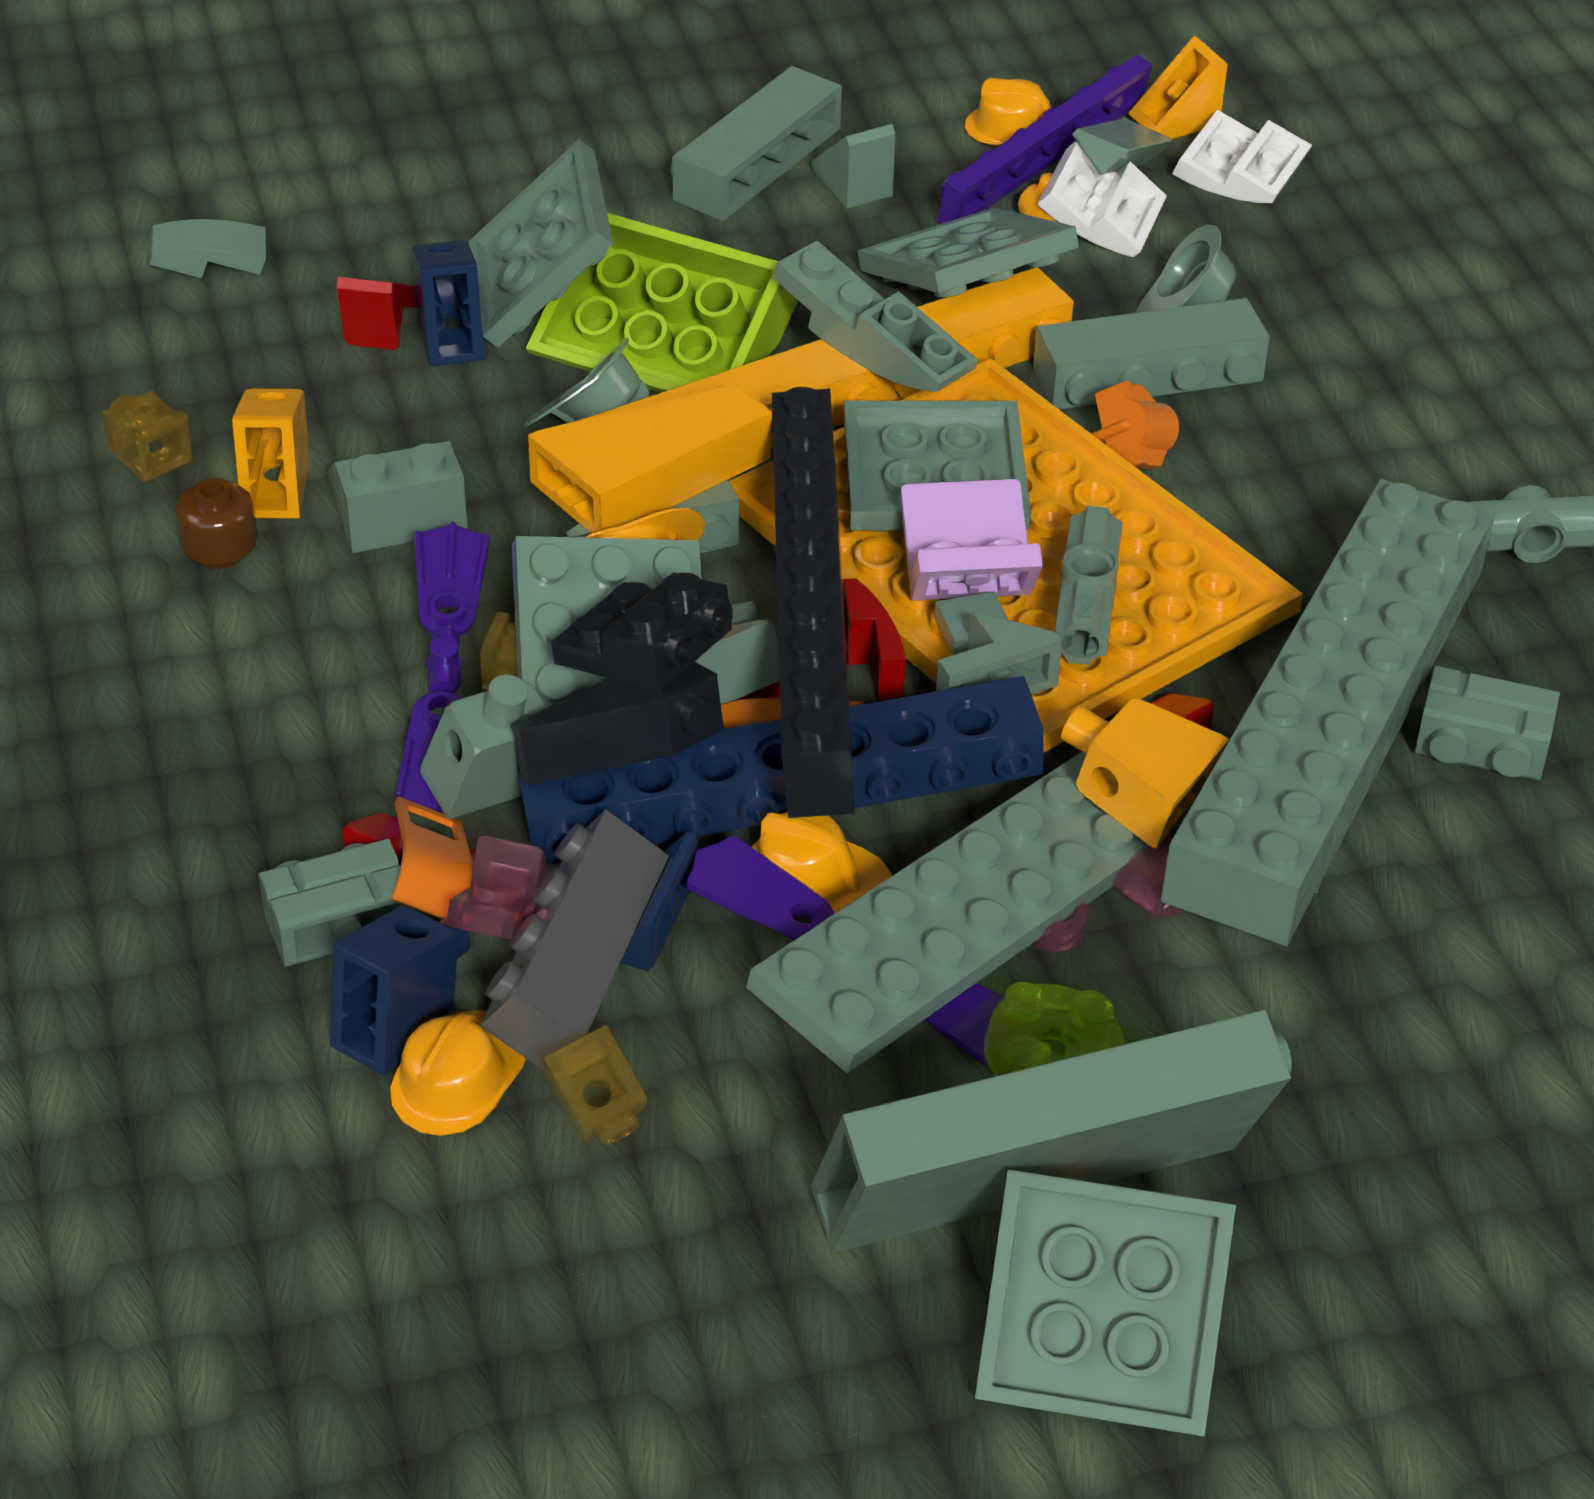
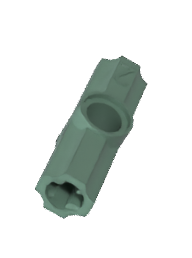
M1528 485L1511 491L1503 500L1467 502L1475 508L1495 513L1487 552L1514 551L1517 557L1525 562L1540 563L1555 557L1563 548L1594 547V496L1551 498L1548 491L1544 488Z
M1088 505L1084 511L1071 515L1066 553L1063 557L1055 632L1062 639L1061 654L1065 656L1068 663L1090 665L1092 660L1107 654L1122 532V521L1116 519L1107 507Z

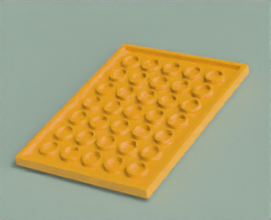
M989 358L977 364L975 369L937 392L921 390L900 400L1017 401L1031 509L1029 530H1026L1028 544L1040 543L1043 567L1032 595L997 596L1008 620L1055 632L1063 557L1066 553L1071 515L1081 513L1088 505L1107 507L1116 519L1122 521L1118 573L1107 654L1092 660L1090 665L1068 663L1065 656L1061 654L1058 686L1032 694L1043 726V753L1064 742L1060 738L1062 730L1070 715L1078 706L1081 705L1099 717L1106 719L1119 712L1130 699H1142L1301 611L1302 592L993 359ZM844 427L834 431L843 592L844 579L856 578L865 585L881 602L894 622L903 644L906 659L937 684L938 660L952 656L935 619L936 601L947 599L911 601L904 530H850ZM774 460L730 480L729 483L739 498V516L776 547Z

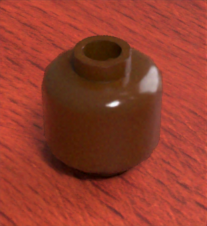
M209 478L188 488L178 498L175 514L179 541L184 554L194 562L211 569L230 568L247 557L255 548L258 533L254 504L249 492L240 485L219 478Z

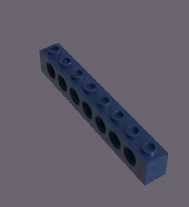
M1025 676L849 707L855 808L1044 774L1043 726ZM781 719L723 729L672 756L533 785L522 781L520 765L517 766L535 866L561 861L555 856V852L566 834L578 823L586 828L605 809L653 844L678 840L686 832L696 834V837L760 826L767 813L783 814L787 812L782 762Z

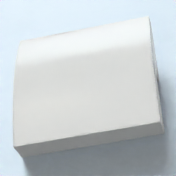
M1217 110L1179 159L1172 174L1201 189L1233 199L1255 203H1273L1308 154L1312 145L1270 120L1257 133Z
M1075 141L1065 150L1037 205L1058 222L1076 226V232L1081 237L1111 251L1135 257L1141 252L1167 195L1130 161L1118 172L1100 174L1077 141Z

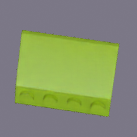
M607 213L613 245L609 247L607 254L599 263L588 266L579 274L560 298L551 300L545 305L526 346L529 354L591 372L614 347L628 337L629 342L622 353L648 389L662 393L769 357L779 344L798 300L774 279L776 265L779 261Z

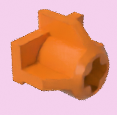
M1123 381L1095 393L1102 429L1091 434L1138 469L1153 470L1160 467L1167 451L1174 445L1178 437L1179 422L1175 411L1164 403H1157L1143 385L1132 384L1129 381Z

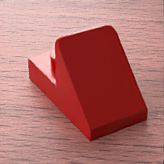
M338 277L337 292L346 343L353 346L389 350L398 349L401 338L403 307L416 308V286Z

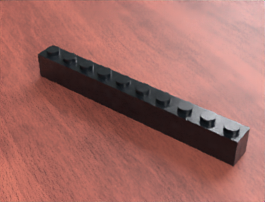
M796 387L786 392L772 393L781 745L788 818L855 814L830 388Z

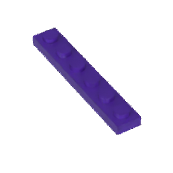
M1137 54L1119 67L1113 66L1104 77L1089 87H1081L1071 99L1057 108L1051 107L1035 123L1025 129H1018L1009 140L994 150L989 149L985 151L976 162L961 172L956 171L945 180L940 190L942 201L937 222L942 224L986 210L1061 159L1065 150L1076 141L1072 134L1076 129L1118 120L1129 113L1145 94L1153 64Z

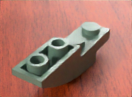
M816 240L777 262L774 279L812 312L808 328L832 348L872 373L908 387L937 392L976 368L978 359L898 291L884 299L819 241Z

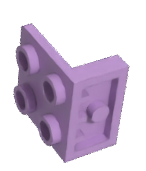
M1017 479L919 483L902 486L900 499L911 601L952 599L993 591L996 596L1032 595L1043 567L1040 543L1028 544L1021 484Z

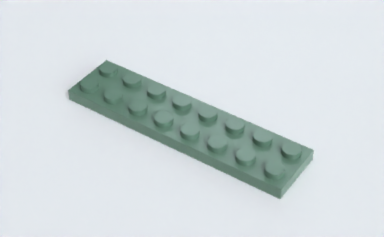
M1080 752L753 967L750 971L746 988L848 1074L1168 848L1186 815L1156 849L1151 847L1079 792L1076 781L1086 757L1084 752Z

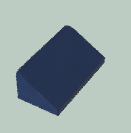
M686 832L664 851L669 855L668 860L621 959V964L648 972L650 967H654L690 892L686 885L694 866L696 851L698 850L696 834Z

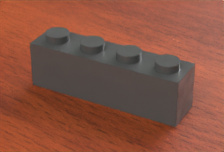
M606 809L586 828L579 823L576 824L559 844L555 856L561 860L558 868H554L544 878L532 898V901L538 904L539 908L536 914L532 913L526 918L514 934L509 947L516 951V954L512 961H507L499 969L485 992V995L491 998L492 1002L480 1026L546 1073L584 1042L669 855Z

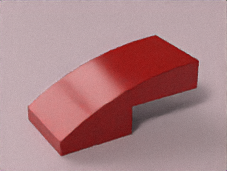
M856 578L844 579L843 600L848 665H873L878 702L904 697L906 657L898 630L884 606L865 585Z

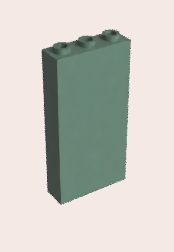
M1263 1010L843 1114L811 1184L831 1253L1002 1210L1008 1169L1103 1184L1234 1150L1290 1081L1292 1060L1288 1044L1280 1032L1273 1031L1267 1012Z

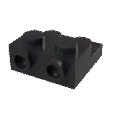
M673 572L654 589L640 582H624L551 641L554 664L661 691L732 630L733 609L729 602L727 585L700 579L697 575L686 572Z

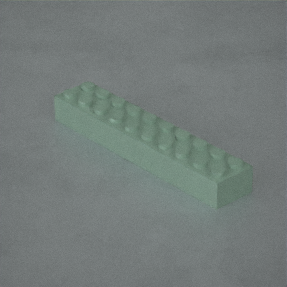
M1380 478L1172 839L1160 902L1288 946L1483 569L1495 513L1475 508L1464 501H1452L1426 493L1405 483H1394Z

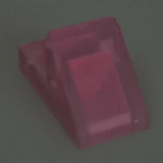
M480 836L477 841L471 887L450 899L446 926L512 940L526 918L532 913L536 914L539 905L532 901V898L541 882L547 876L543 850L533 845L490 836Z

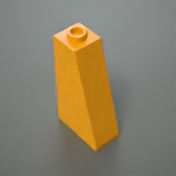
M734 383L541 429L528 435L530 482L591 534L619 527L653 513L667 510L771 459L772 412L762 402L754 399Z

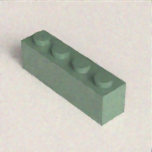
M789 67L672 156L670 172L673 177V200L721 221L726 220L840 129L842 85L797 67Z
M1248 298L1037 326L1033 372L1047 401L1059 410L1096 405L1095 393L1123 381L1143 385L1152 397L1261 382L1264 378L1270 336Z

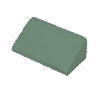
M1125 118L1078 128L1072 133L1074 139L1102 175L1119 171L1129 161L1135 166L1148 164L1173 142L1171 138Z

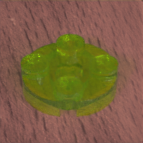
M1017 982L1006 990L1004 999L998 1004L991 1015L984 1038V1053L991 1071L995 1076H1000L1001 1071L1004 1074L1125 1045V1038L1120 1025L1112 1016L1114 1012L1112 1002L1102 993L1094 990L1079 991L1057 984ZM1055 1039L1066 1045L1064 1054L1052 1052L1050 1043L1040 1040Z

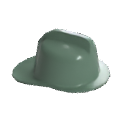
M1207 224L1197 228L1179 244L1165 265L1162 274L1142 299L1135 313L1226 300L1235 281L1236 270L1229 257L1220 248L1221 232L1217 226Z
M625 338L614 347L583 380L532 415L522 426H529L550 412L567 423H571L647 398L649 396L648 387L639 378L637 372L622 353L629 342V338Z

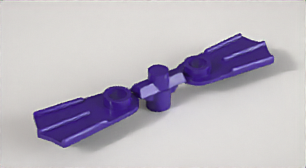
M455 522L434 530L416 531L414 534L419 619L423 628L432 634L430 655L427 659L428 691L433 692L419 698L413 706L395 792V800L397 797H402L440 813H443V810L421 775L420 768L442 715H435L431 711L435 708H445L453 701L462 699L454 694L461 686L460 635L469 631L475 622L490 546L489 534L470 531L456 525ZM443 607H452L457 611L451 614H444L438 610Z
M730 836L717 844L696 851L694 866L687 880V889L748 920H755L786 935L792 940H796L834 915L833 909L827 900L736 836ZM793 917H805L811 922L800 923L794 920ZM975 983L924 1020L935 1027L940 1034L991 1070L999 1072L1002 1068L1016 1060L1033 1056L1041 1015Z

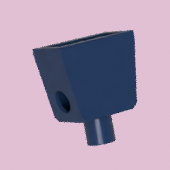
M458 240L413 246L412 254L418 316L429 365L435 366L485 360L477 263L468 242ZM442 319H457L461 322V325L452 330H443L444 323Z
M398 907L337 941L333 947L330 1046L384 1076L401 1061V1055L409 1036L420 1025L433 1018L443 1017L450 1011L455 996L457 959L470 949V937L466 929L459 922L451 918H445L437 922L410 907Z

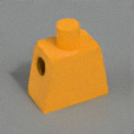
M247 389L244 391L232 419L238 485L249 492L254 504L256 518L300 519L309 467L304 391L300 389ZM281 467L278 481H272L264 477L268 470Z
M1130 699L1110 722L1080 705L1070 715L1060 736L1063 741L1086 754L1076 781L1079 792L1155 849L1188 813L1230 740L1222 734L1142 699Z

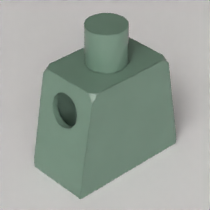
M500 675L490 682L488 691L453 701L445 707L421 764L420 773L448 819L522 796L517 769L519 760L513 724L547 708L532 683L523 681L513 675Z

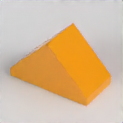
M1194 35L1128 114L1140 125L1171 139L1201 131L1217 110L1222 112L1228 64Z

